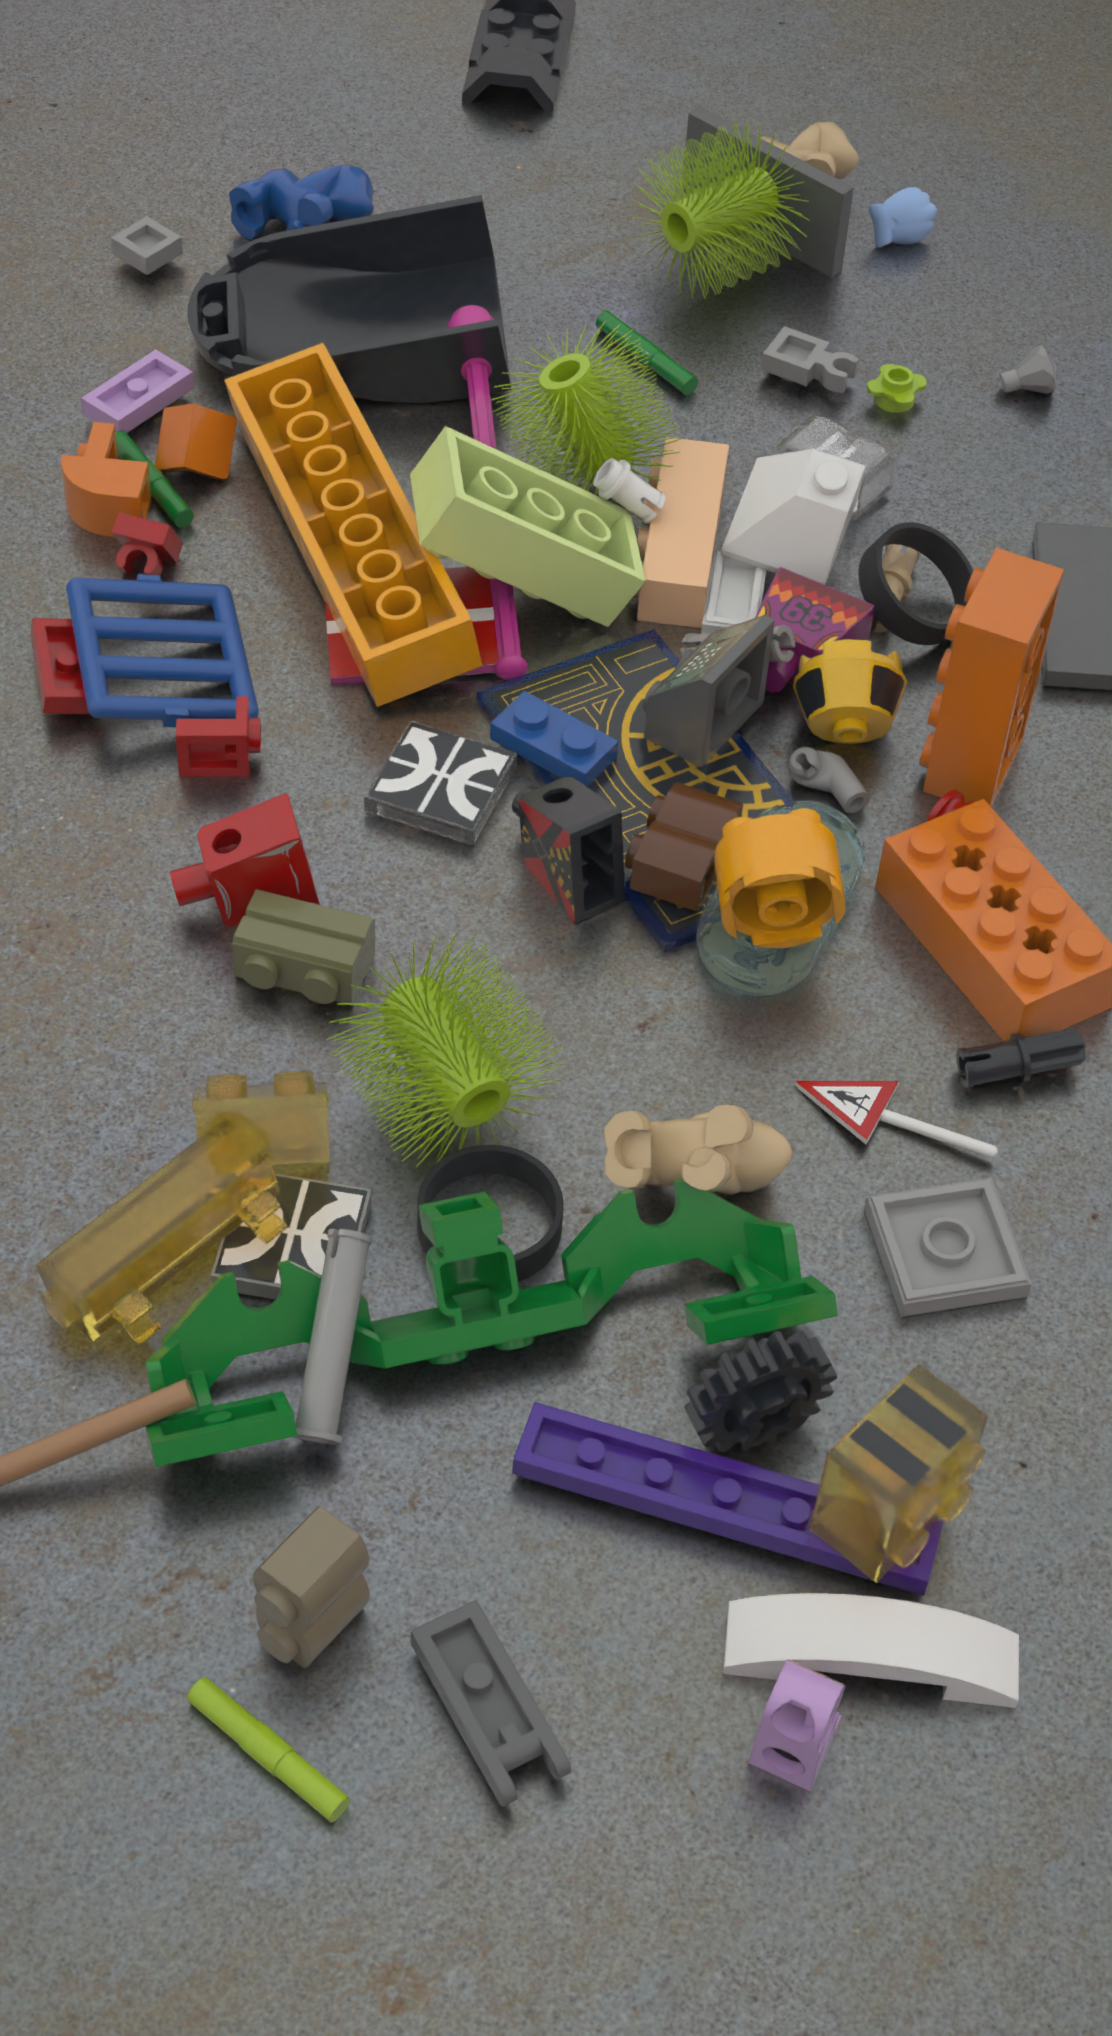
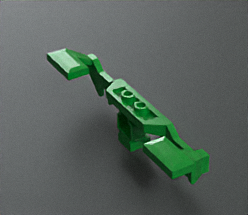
M683 1178L673 1180L675 1208L672 1215L666 1221L651 1225L642 1222L637 1212L635 1192L632 1189L619 1191L603 1211L591 1219L561 1254L565 1280L519 1290L513 1252L502 1239L497 1237V1235L504 1234L500 1207L484 1191L418 1205L422 1231L434 1245L426 1254V1266L431 1297L437 1307L371 1321L368 1302L361 1295L349 1362L380 1368H390L427 1359L432 1364H449L466 1358L468 1350L491 1345L502 1350L522 1348L533 1343L534 1336L586 1325L634 1271L694 1258H700L734 1276L741 1290L739 1292L684 1303L687 1326L706 1345L837 1317L838 1312L835 1293L813 1275L801 1278L796 1233L791 1223L758 1219L752 1213L710 1191L690 1186ZM290 1260L277 1262L281 1282L280 1292L273 1303L263 1308L249 1307L240 1300L233 1272L221 1274L161 1339L162 1347L145 1361L150 1392H155L183 1379H187L197 1405L145 1426L148 1446L155 1467L298 1436L294 1412L283 1391L214 1406L209 1387L237 1356L303 1342L310 1344L322 1278L321 1274L314 1273Z

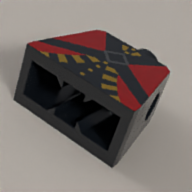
M563 777L540 788L530 785L521 789L512 801V811L520 818L523 860L526 867L570 920L576 924L624 902L622 812L573 777Z

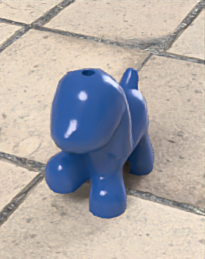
M352 165L327 167L313 172L302 179H299L286 168L273 169L258 179L239 184L229 192L232 207L231 222L239 234L250 240L264 232L265 225L269 220H280L288 226L286 229L288 231L370 216L374 210L372 204L373 187L369 175L360 167Z

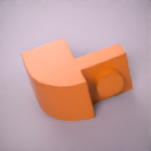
M93 422L88 442L79 444L77 456L63 454L61 456L65 504L70 518L81 528L94 534L115 537L112 534L118 512L148 519L152 504L148 462L119 460L115 423Z

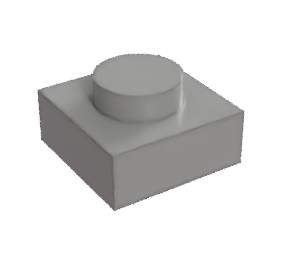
M148 216L111 237L112 254L146 275L183 254L182 237Z

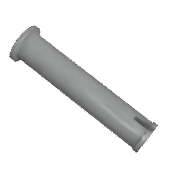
M329 1229L327 1234V1250L296 1419L298 1436L291 1438L320 1444L342 1445L343 1437L337 1435L372 1236L354 1230Z

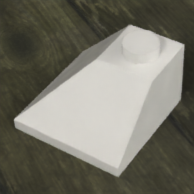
M814 448L757 458L722 546L721 555L774 573L782 567L826 585L857 503L866 466Z

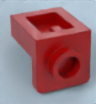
M237 696L236 719L176 720L179 777H249L250 753H261V718H250L249 696Z

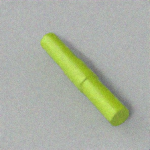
M202 1677L192 1686L188 1692L187 1701L237 1742L242 1750L269 1773L277 1776L329 1822L336 1821L345 1812L351 1798L301 1757L290 1744L265 1723L257 1720L208 1677Z

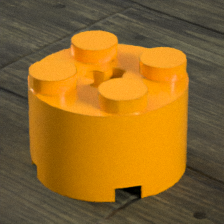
M800 808L788 814L768 815L755 819L738 817L730 820L723 826V838L716 846L714 863L721 921L728 934L737 939V930L752 936L754 946L788 948L806 944L821 937L822 925L826 924L833 917L835 918V924L843 918L846 902L837 843L831 830L821 823L819 813L812 809Z

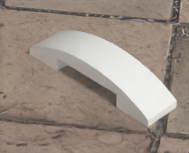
M779 1594L729 1601L723 1674L777 1680L786 1661L789 1659L813 1671L943 1686V1700L1016 1708L1018 1705L1019 1634L983 1619L926 1604L850 1594Z

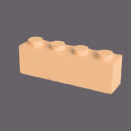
M680 438L668 439V440H665V443H668V442H671V441H674V440H678V439H680ZM681 439L664 445L665 450L673 451L663 452V454L680 453L663 455L662 458L652 457L651 462L673 467H650L649 476L661 481L650 478L648 484L656 490L663 492L666 495V499L662 509L651 504L646 499L644 500V504L655 511L657 516L647 524L642 522L644 525H650V528H639L637 543L641 561H644L642 566L646 582L633 597L639 598L638 621L702 629L724 493L729 445Z

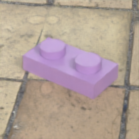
M155 349L81 398L83 415L94 422L115 423L116 432L125 431L128 433L194 389L193 371Z

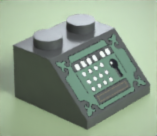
M762 615L712 632L695 650L688 649L680 658L676 669L663 682L656 681L645 696L643 702V711L646 712L644 738L702 768L764 702L775 619Z

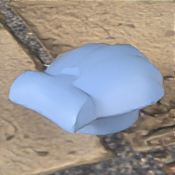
M908 187L893 194L884 203L869 205V212L874 226L875 246L882 247L891 242L896 244H915L926 239L928 233L934 227L933 219L937 214V208L930 202L928 193L921 191L917 187Z

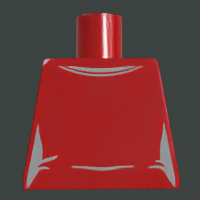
M288 793L276 796L201 827L197 837L203 862L170 871L172 885L179 906L214 897L223 924L229 927L239 925L242 917L246 915L247 906L256 889L320 905Z

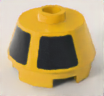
M845 639L823 643V654L808 658L802 655L799 662V674L795 676L793 689L812 734L826 741L855 744L881 738L890 731L908 681L902 672V661L896 651L885 656L871 652V641Z

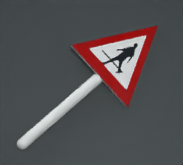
M794 1081L796 1088L866 1145L880 1120L990 1158L998 1154L997 1147L992 1144L887 1110L886 1108L899 1085V1081Z

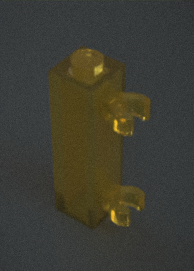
M224 1118L35 1265L47 1290L40 1296L47 1311L63 1328H67L74 1323L92 1342L118 1322L138 1345L143 1344L161 1329L160 1324L148 1313L153 1309L152 1304L147 1300L151 1295L243 1222L265 1244H268L287 1228L286 1223L274 1213L280 1208V1204L275 1197L281 1192L268 1153L229 1119Z

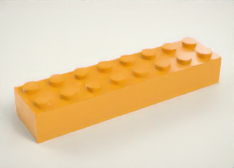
M324 343L225 379L224 381L240 431L324 601H326L376 706L379 707L481 667L482 662L472 619L440 559L430 553L425 547L420 546L416 515Z

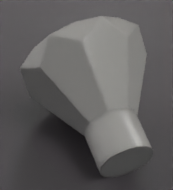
M1042 345L1033 348L1015 369L1000 374L1004 392L1009 393L1020 388L1045 394L1055 391L1056 364Z

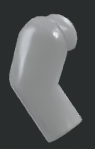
M810 747L798 748L791 754L788 765L793 779L803 787L832 793L847 813H856L869 802L870 796L845 760L839 755L815 751Z

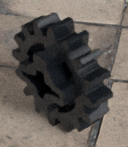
M777 1331L769 1338H762L758 1343L753 1338L747 1340L744 1351L736 1354L725 1352L720 1355V1359L716 1361L711 1369H703L699 1375L704 1384L688 1388L687 1395L691 1402L686 1404L684 1409L706 1448L715 1444L719 1452H726L738 1443L741 1451H747L752 1446H760L764 1441L768 1444L775 1442L777 1434L785 1430L796 1431L806 1422L810 1415L817 1414L821 1410L817 1400L832 1396L834 1390L830 1383L837 1379V1374L817 1337L807 1340L803 1331H797L785 1341L781 1332Z

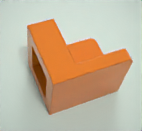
M194 403L164 408L155 466L164 473L187 470L216 480L227 479L237 418Z

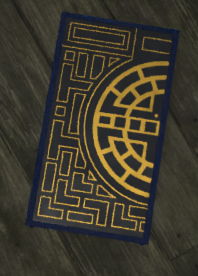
M655 629L477 692L476 699L493 721L523 691H526L619 741L617 758L588 788L622 812L624 864L628 847L634 835L638 833L644 836L647 831V818L654 799L657 795L666 797L676 782L742 803V817L755 819L768 815L788 814L793 810L800 809L738 731L732 735L702 768L644 738L646 712L643 711V702L650 687L656 681L663 682L676 669L679 662L678 657ZM518 755L541 787L561 779L557 775ZM624 865L625 901L664 953L702 938L703 930L722 923L721 918L707 923L709 918L721 914L718 912L711 915L719 902L716 879L700 910L694 911L630 889L632 870L625 868ZM848 867L841 869V876L851 872Z

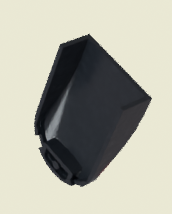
M482 195L288 230L255 239L226 254L229 263L224 265L214 275L205 272L190 296L187 313L188 323L197 349L207 362L232 376L324 343L353 398L408 403H427L469 398L467 380L461 374V367L467 360L472 358H483L491 364L492 373L488 378L490 394L512 390L502 389L511 388V385L494 387L511 384L510 374H502V372H510L496 263ZM464 306H480L486 309L494 318L493 320L447 328L453 313Z

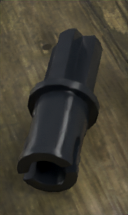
M1075 1029L1025 1038L1019 1032L1012 1033L1008 1041L971 1048H958L956 1054L959 1074L966 1073V1076L961 1077V1082L966 1089L972 1088L975 1085L1016 1077L1019 1082H1028L1031 1074L1081 1065L1086 1058L1083 1037Z

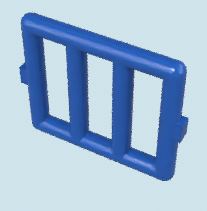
M138 574L137 580L78 577L69 580L66 585V593L87 709L91 716L103 719L162 720L163 727H176L177 719H236L237 696H249L250 718L258 717V704L234 600L229 587L223 584L163 582L160 579V575ZM91 601L212 606L215 621L94 616ZM98 639L221 644L224 660L101 655ZM106 679L229 683L233 699L109 695Z

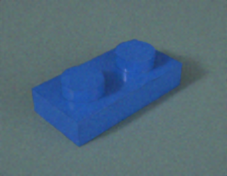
M523 691L490 723V739L560 778L573 777L586 787L618 755V740L526 691Z

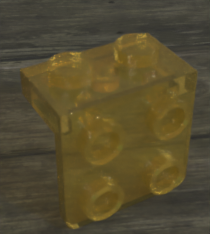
M313 1072L274 1073V1084L247 1085L246 1074L207 1076L206 1087H195L192 1097L193 1113L196 1115L198 1168L330 1162L327 1107H329V1094L326 1082H314Z

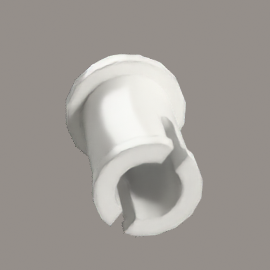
M614 458L608 459L600 467L593 481V485L599 489V496L604 500L612 498L637 516L641 522L645 524L651 522L657 516V513L643 504L641 498L662 509L666 495L630 471L631 465L626 460L618 462Z

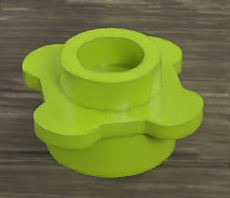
M886 364L880 367V375L867 383L868 393L874 396L875 403L881 409L899 413L913 407L916 393L925 390L927 381L924 376L913 374L907 367Z

